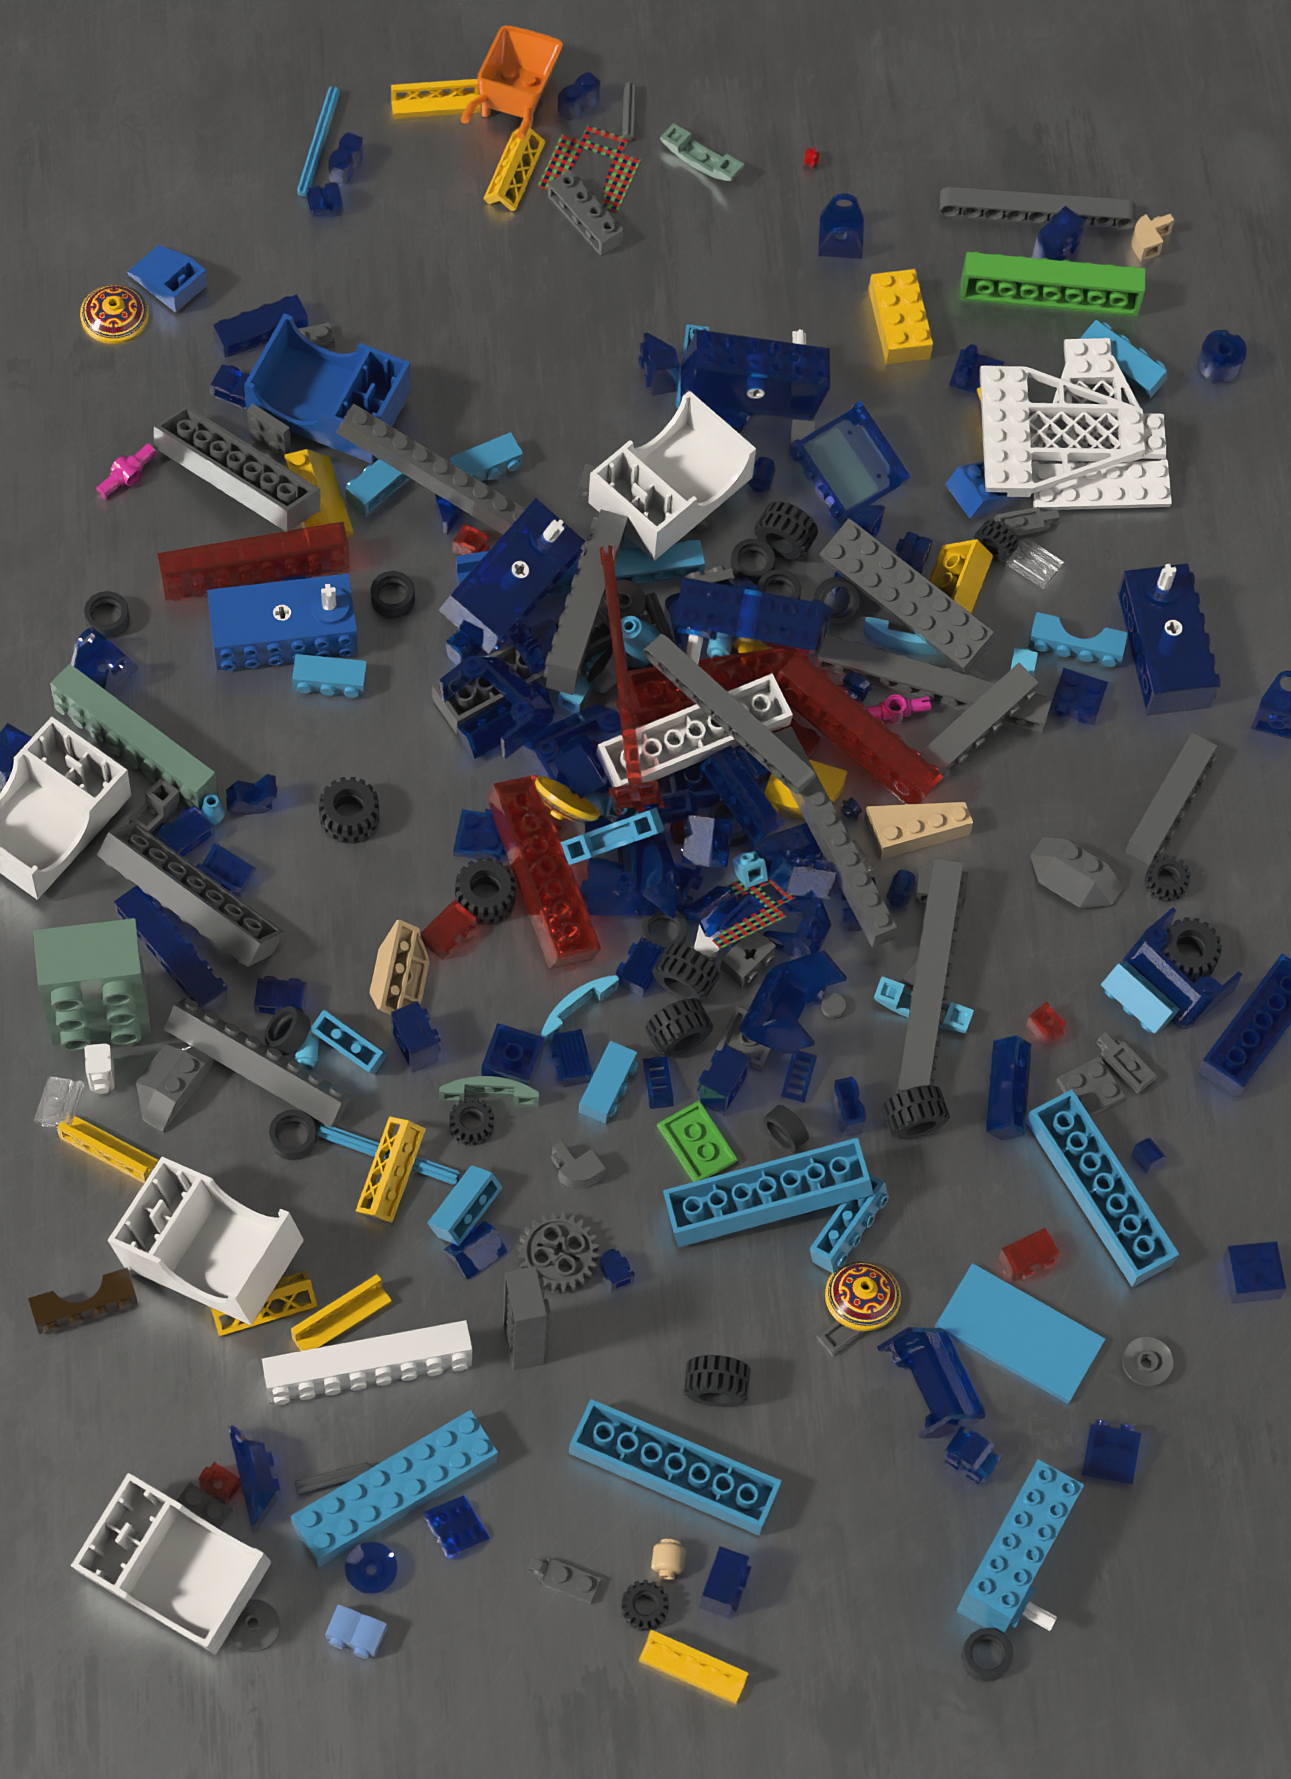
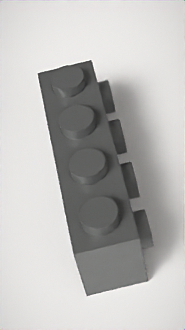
M569 170L548 183V197L600 256L622 244L624 232L622 225L618 221L615 222L610 216L608 209L599 204L594 193L584 187L582 180L578 176L575 177Z

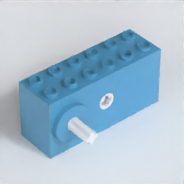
M1039 1459L1036 1461L957 1608L958 1613L985 1628L996 1629L1005 1634L1009 1625L1015 1628L1021 1616L1049 1631L1051 1630L1057 1617L1029 1602L1036 1588L1031 1586V1583L1075 1504L1084 1484Z

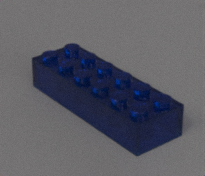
M1283 953L1280 955L1204 1057L1198 1069L1199 1073L1237 1099L1240 1098L1291 1028V959Z

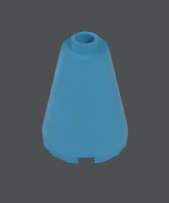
M626 616L618 624L616 648L629 657V666L637 668L646 667L651 662L645 657L643 650L660 635V632L650 623L634 616Z

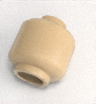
M662 1539L661 1543L656 1544L653 1548L652 1570L659 1573V1578L673 1580L675 1576L682 1574L685 1570L686 1549L681 1546V1542L678 1540Z

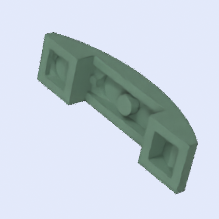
M674 123L660 137V140L679 158L695 169L714 178L731 181L744 167L742 162L730 155L725 154L722 157L692 140L690 132Z
M468 1077L439 1087V1101L458 1102L461 1099L464 1102L466 1093L514 1096V1105L539 1106V1092L523 1083L502 1077Z

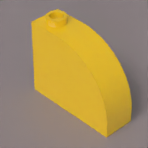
M809 759L831 803L834 805L842 793L848 771ZM771 773L762 798L761 810H765L770 815L803 819L804 817L789 788Z

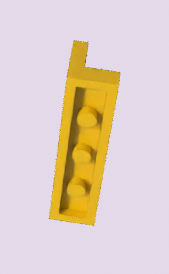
M478 79L391 85L393 119L463 114L467 104L479 97ZM474 87V90H463L465 88ZM444 89H450L449 92H442ZM421 91H429L428 93H419ZM399 92H406V93H407V94H405V95H396V93H399ZM481 104L475 108L473 113H481Z
M530 127L524 139L517 138L516 134L519 129L512 132L484 196V200L489 205L500 201L511 211L517 209L545 144V140ZM530 138L537 143L534 150L530 148ZM522 155L527 157V167H523ZM515 172H519L520 184L515 182ZM508 189L512 191V201L505 196Z
M73 1114L66 1124L61 1121L57 1127L60 1139L142 1183L146 1182L159 1162L157 1159Z
M389 1117L356 1212L393 1223L424 1136L425 1128L409 1120ZM400 1125L397 1134L393 1137L392 1134L395 1126ZM390 1149L389 1157L384 1160L386 1152ZM382 1173L380 1182L376 1184L377 1176ZM373 1197L371 1208L366 1209L369 1199Z
M305 1270L280 1278L252 1325L235 1319L232 1325L222 1327L219 1316L226 1314L212 1307L210 1309L218 1335L222 1336L317 1307L311 1279ZM308 1290L310 1301L301 1304L293 1301L298 1292ZM275 1299H281L286 1302L283 1308L278 1311L268 1307Z
M376 1274L291 1328L292 1339L300 1351L325 1347L390 1306L392 1300L382 1288L381 1278Z
M653 1630L650 1631L647 1643L639 1658V1662L734 1704L737 1703L748 1676V1672Z

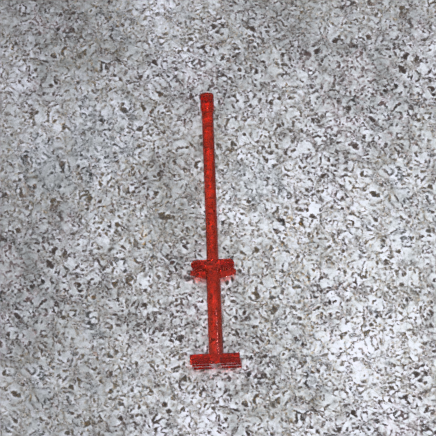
M608 545L609 554H605L604 547L602 546L599 551L604 573L619 699H616V706L620 715L628 785L609 788V793L616 814L622 815L621 809L634 807L636 812L646 811L645 805L658 803L660 808H665L657 780L642 783L635 726L637 718L630 695L614 566V548Z

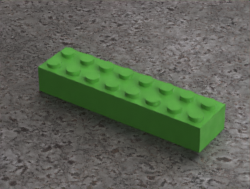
M966 252L961 276L960 300L1138 316L1145 292V269L1134 266L1122 267L1112 264L1100 265L1090 262L1079 263L1068 260L1057 261L1046 258L1036 259L1024 256L1014 257L1002 254Z

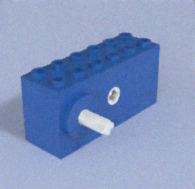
M349 574L207 590L217 671H232L235 668L243 667L256 668L260 665L269 664L276 666L286 662H295L296 654L321 657H350L353 654H358L357 628Z

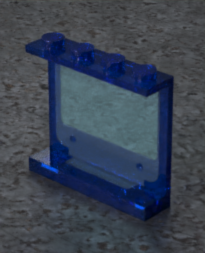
M861 401L854 404L846 413L803 439H796L789 447L791 456L796 462L800 463L805 477L812 481L816 487L818 497L825 501L829 507L830 515L837 519L839 524L899 488L911 478V475Z

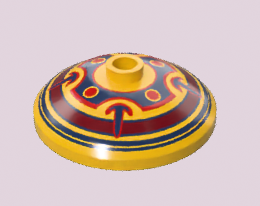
M110 284L95 289L85 298L81 306L80 316L84 329L91 337L104 343L119 344L136 338L145 329L149 319V309L145 298L137 290L126 285Z
M537 777L535 781L536 789L544 804L552 810L550 813L559 820L566 818L575 822H591L599 818V810L575 790L549 777Z
M854 1261L844 1264L835 1273H832L826 1285L825 1301L832 1316L842 1325L858 1331H873L886 1326L894 1319L900 1307L901 1292L896 1279L882 1266L868 1261ZM861 1286H867L869 1289L864 1290Z

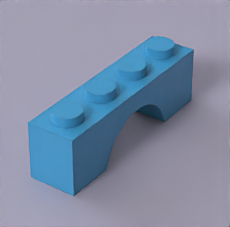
M1036 612L1028 647L1034 648L1039 652L1056 653L1062 657L1079 658L1084 662L1092 661L1107 667H1120L1128 632L1105 627L1100 634L1093 638H1076L1064 630L1059 617Z
M657 808L565 840L561 842L568 864L571 865L665 830Z

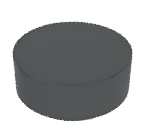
M830 993L823 998L821 1011L826 1017L837 1019L845 1012L846 1002L841 995Z

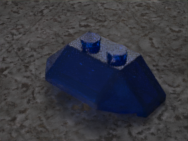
M232 1425L228 1426L251 1529L252 1532L258 1531L277 1501L276 1491H280V1485L277 1475L272 1476L270 1467L275 1466L272 1451L266 1452L263 1442Z

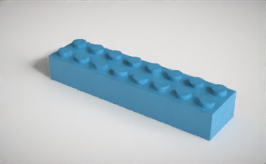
M1071 1089L1031 1110L1026 1123L1130 1285L1134 1287L1174 1265L1179 1256L1178 1251L1074 1091Z
M854 1138L663 1190L677 1245L682 1247L873 1195V1190L859 1140Z
M590 1399L569 1447V1454L759 1536L782 1482L779 1479Z
M469 1410L291 1515L292 1526L319 1568L498 1461V1452L473 1412Z

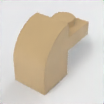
M1146 214L1136 223L1132 237V248L1140 262L1160 254L1164 242L1161 237L1170 234L1174 224L1171 214L1163 217L1158 216L1150 221Z

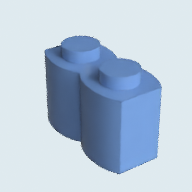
M337 1605L325 1635L330 1640L329 1644L338 1649H343L344 1646L352 1648L355 1655L368 1659L369 1656L376 1657L388 1628L387 1624L380 1620Z

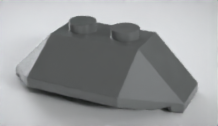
M1042 837L1030 854L1038 882L1079 908L1111 907L1124 889V886L1108 864L1067 839Z
M186 1042L164 1044L136 1081L143 1121L164 1133L216 1063V1060Z

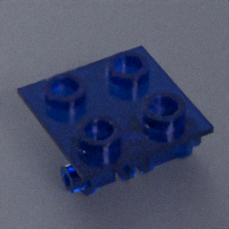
M970 344L965 350L961 349L949 386L978 395L977 388L981 387V366H1003L1004 361L978 354V347Z
M552 619L532 627L521 624L517 628L518 632L510 635L531 674L546 668V659L549 651L552 650L555 632H558Z
M465 1495L423 1512L426 1518V1525H429L433 1537L438 1538L437 1543L442 1545L445 1557H449L450 1560L459 1557L460 1552L491 1539Z

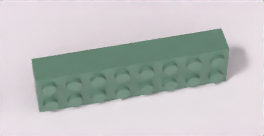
M70 663L50 683L54 707L60 714H67L72 718L76 726L81 729L83 727L87 729L96 741H103L108 745L112 753L117 756H123L132 768H139L143 771L149 781L155 783L162 777L180 791V800L185 808L188 810L193 809L200 814L205 797L209 794L218 795L216 773Z

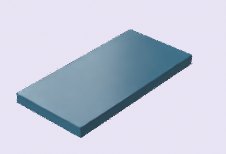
M973 1263L935 1325V1328L1067 1404H1069L1105 1341V1338Z

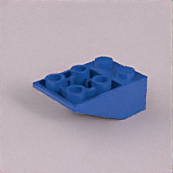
M161 245L156 246L127 271L129 276L175 313L207 286L206 269L191 257Z
M984 462L958 466L945 484L969 519L986 516L1022 498L1007 497V492H986Z

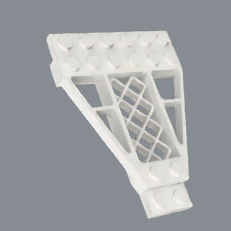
M1110 338L1065 339V367L1061 376L1062 380L1089 390L1091 389L1087 384H1097L1092 391H1096L1102 386L1110 393L1108 397H1113L1119 401H1122V389L1129 404L1140 408L1114 356H1111ZM1058 388L1052 403L1058 402ZM1064 391V401L1068 404H1072V401L1076 404H1085L1088 400L1084 398L1081 401L1074 394ZM1069 417V418H1071V419L1074 421L1077 417ZM1092 417V418L1097 421L1100 417ZM1081 420L1077 423L1085 431L1089 428L1086 425L1088 423L1086 421L1083 422ZM1104 420L1100 423L1107 431L1112 428L1109 421ZM1049 429L1043 433L1048 438L1057 436L1055 432ZM1073 429L1066 433L1074 441L1078 438L1076 436L1077 432ZM1116 430L1112 435L1118 440V431ZM1098 431L1089 433L1096 441L1101 438L1098 435ZM1042 440L1039 441L1037 448H1042L1044 443ZM1081 441L1078 444L1082 448H1090L1088 446L1090 443L1088 442L1084 443ZM1104 441L1101 444L1105 449H1113L1110 441L1108 443ZM1165 456V459H1158L1159 461L1121 462L1032 493L1033 507H1040V509L1045 510L1170 507L1172 502L1168 460ZM1036 460L1032 461V481L1034 483L1063 474L1062 463L1039 464ZM1069 461L1068 471L1093 464L1094 462Z
M981 366L980 368L986 492H1007V497H1030L1032 493L1121 462H1133L1141 458L1165 459L1164 414H1144L1141 408L1029 367ZM1027 378L1058 388L1059 403L1029 402ZM1064 391L1099 404H1068L1064 401ZM1046 416H1055V417L1050 420V419H1048ZM1069 417H1077V418L1073 421V420H1072L1071 418H1069ZM1092 417L1100 418L1097 421H1095ZM1036 418L1045 424L1040 430L1032 424ZM1060 418L1068 424L1063 431L1054 424ZM1082 419L1091 425L1086 431L1077 424ZM1105 419L1113 425L1109 431L1100 425ZM1049 428L1057 434L1052 441L1043 434ZM1071 429L1080 435L1075 441L1066 434ZM1094 429L1103 435L1098 441L1089 435ZM1116 430L1118 431V440L1112 435ZM1030 431L1035 434L1031 439ZM1039 438L1046 446L1044 448H1037L1033 442ZM1062 438L1069 446L1067 448H1060L1055 443ZM1085 439L1092 447L1082 448L1078 444ZM1107 439L1115 447L1113 449H1105L1101 444ZM1031 460L1062 461L1063 474L1034 483L1032 481ZM1068 461L1095 462L1093 464L1072 471H1068Z

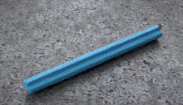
M330 86L328 88L297 191L299 196L308 197L340 96V89L338 87Z
M324 1123L320 1125L317 1133L319 1138L375 1157L380 1144L339 1128L329 1127ZM390 1149L386 1152L384 1160L389 1157ZM416 1156L411 1169L452 1185H456L460 1176V1172L418 1156Z

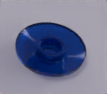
M365 1542L356 1546L347 1556L345 1575L349 1584L357 1591L365 1594H377L389 1588L394 1582L397 1575V1560L387 1546L378 1542ZM368 1567L376 1568L374 1574H368L366 1570Z

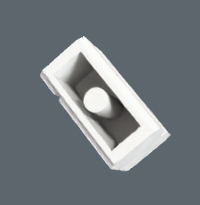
M96 1044L84 1047L86 1074L90 1091L97 1094H105L115 1089L114 1063L110 1045Z

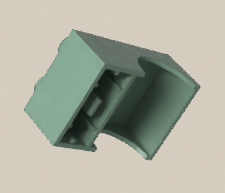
M135 918L33 930L38 988L52 1045L61 1044L62 1049L67 1051H81L87 1045H91L92 1040L111 1038L112 1043L116 1045H131L139 1042L141 1035L152 1033L143 959L139 954Z

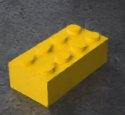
M915 269L871 274L869 294L886 365L930 359L933 342Z

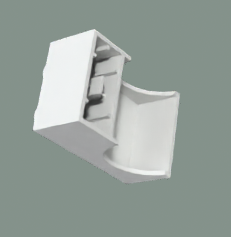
M688 391L683 395L678 411L659 435L647 444L637 448L634 447L631 440L628 441L590 473L588 503L598 512L602 509L627 516L625 536L655 561L752 478L756 448L691 391Z
M53 717L43 725L14 757L12 773L0 793V873L37 900L132 796L127 769Z
M161 1157L109 1237L108 1242L124 1268H128V1270L252 1325L304 1239L289 1212L280 1209L278 1218L259 1214L227 1195L212 1178Z
M128 1473L71 1566L83 1576L216 1655L272 1562L263 1552L229 1536L192 1513L182 1504Z

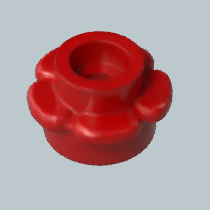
M813 147V149L806 148L804 166L813 168L814 165H818L820 152L816 151V147Z

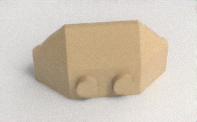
M400 919L396 920L378 950L369 992L378 1010L397 1018L421 1006L430 963L425 945L420 937V929Z

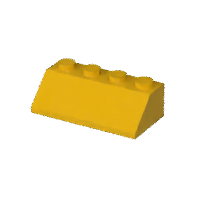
M307 449L285 454V467L320 489V511L302 522L309 546L354 536L330 456Z
M977 539L942 545L929 581L971 613L993 555Z

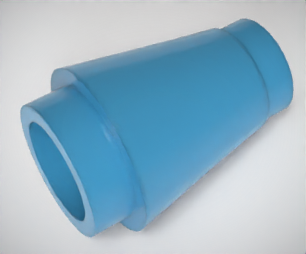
M209 794L204 799L201 817L209 824H217L224 818L225 809L216 795Z

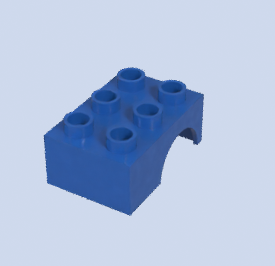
M284 313L244 384L246 410L253 403L287 425L290 432L373 463L376 458L374 455L342 437L336 431L353 404L392 427L411 393L410 362L359 343L355 352L348 354L326 350L306 338L296 327L293 316Z

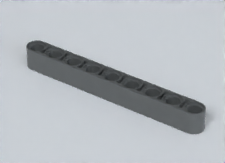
M946 187L940 191L939 211L941 215L946 217L1111 229H1131L1136 224V205L1133 201L1127 199Z
M660 634L643 650L645 657L793 793L799 795L816 778L814 771L668 637Z

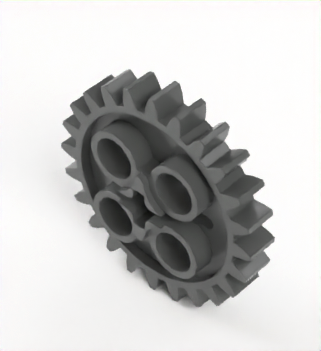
M552 1212L551 1219L549 1220L544 1215H541V1223L533 1220V1229L525 1227L526 1235L520 1236V1242L523 1244H519L517 1247V1251L521 1252L518 1254L517 1260L523 1262L520 1264V1269L536 1266L537 1274L543 1275L545 1289L547 1286H551L552 1293H555L557 1287H560L562 1293H565L566 1286L575 1291L576 1282L583 1286L585 1282L583 1277L591 1279L592 1273L590 1270L597 1269V1264L593 1261H599V1254L594 1253L599 1251V1244H593L596 1241V1235L588 1236L591 1232V1227L583 1229L584 1220L575 1223V1215H572L567 1220L565 1219L564 1212H562L560 1218H556L554 1212ZM552 1233L558 1238L554 1241H549L545 1236ZM575 1242L580 1244L581 1248L572 1250L568 1245ZM558 1250L562 1251V1253H559L558 1256L554 1255V1253H557ZM542 1255L547 1257L548 1261L539 1263L535 1258ZM561 1265H569L572 1269L569 1272H562L559 1267Z

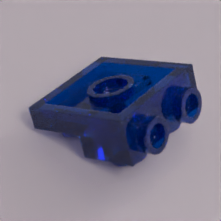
M1063 668L1049 711L1061 717L1076 719L1082 724L1094 725L1108 682Z
M462 809L453 856L476 860L477 858H482L483 861L493 858L495 863L497 860L501 861L502 855L506 856L509 842L505 841L506 834L511 835L513 820H509V813L486 809L485 813Z
M1095 1419V1424L1089 1423L1081 1475L1133 1484L1142 1433L1135 1431L1136 1426L1121 1423L1120 1428L1111 1427L1110 1421Z

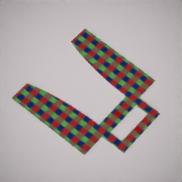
M587 125L581 140L561 134L537 187L548 190L549 182L567 171H571L584 148L614 158L606 178L601 206H605L609 211L617 213L641 160L622 154L628 139L624 140L622 136ZM591 133L618 141L620 144L617 150L590 142L588 138Z
M774 877L749 888H745L738 879L680 907V909L687 916L723 905L748 893H751L766 907L715 937L712 941L721 949L785 918L786 915L777 907L795 897ZM771 883L785 898L774 902L760 888Z

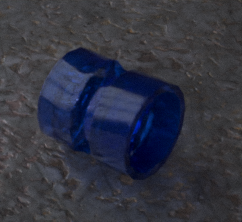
M337 181L326 183L323 188L319 185L306 187L308 205L312 216L324 214L326 210L330 212L343 210L341 191Z
M850 671L840 681V685H837L828 695V699L838 712L851 716L860 706V702H863L872 692V687L862 675Z

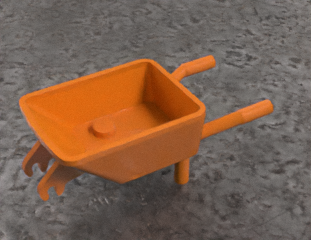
M507 25L502 26L478 73L480 96L467 104L461 121L465 124L469 123L475 108L482 104L483 117H489L491 109L524 118L516 134L517 138L524 139L529 127L532 128L534 110L561 53L562 42L553 37L527 29Z

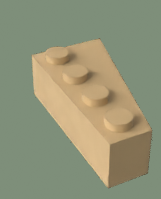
M965 802L867 806L864 817L880 860L968 836L973 825Z

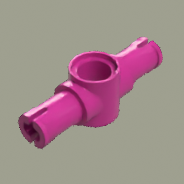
M147 443L134 456L130 455L128 458L126 456L119 457L111 467V476L96 487L97 492L106 499L119 486L123 487L125 484L127 486L134 485L142 475L141 470H143V466L157 455L155 449Z
M893 694L886 701L879 702V705L859 707L858 712L861 723L881 719L891 724H897L904 717H908L911 714L931 711V703L928 696L908 700V698ZM895 707L899 711H893L890 708Z

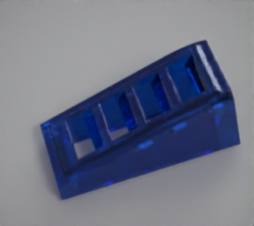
M793 1049L780 1097L805 1103L817 1055ZM799 1060L810 1064L809 1067L795 1064V1061ZM793 1069L807 1072V1076L792 1073ZM794 1078L805 1081L804 1086L792 1083L790 1079ZM788 1087L802 1090V1094L788 1092Z
M667 1057L642 1059L649 1108L672 1107L674 1105V1096ZM663 1067L661 1070L649 1071L650 1068ZM663 1076L665 1077V1078L651 1079V1078H655V1077H663ZM666 1086V1087H663V1088H655V1089H652V1087Z

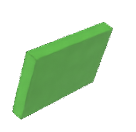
M700 1100L657 1123L658 1129L693 1182L714 1177L739 1163L736 1154Z

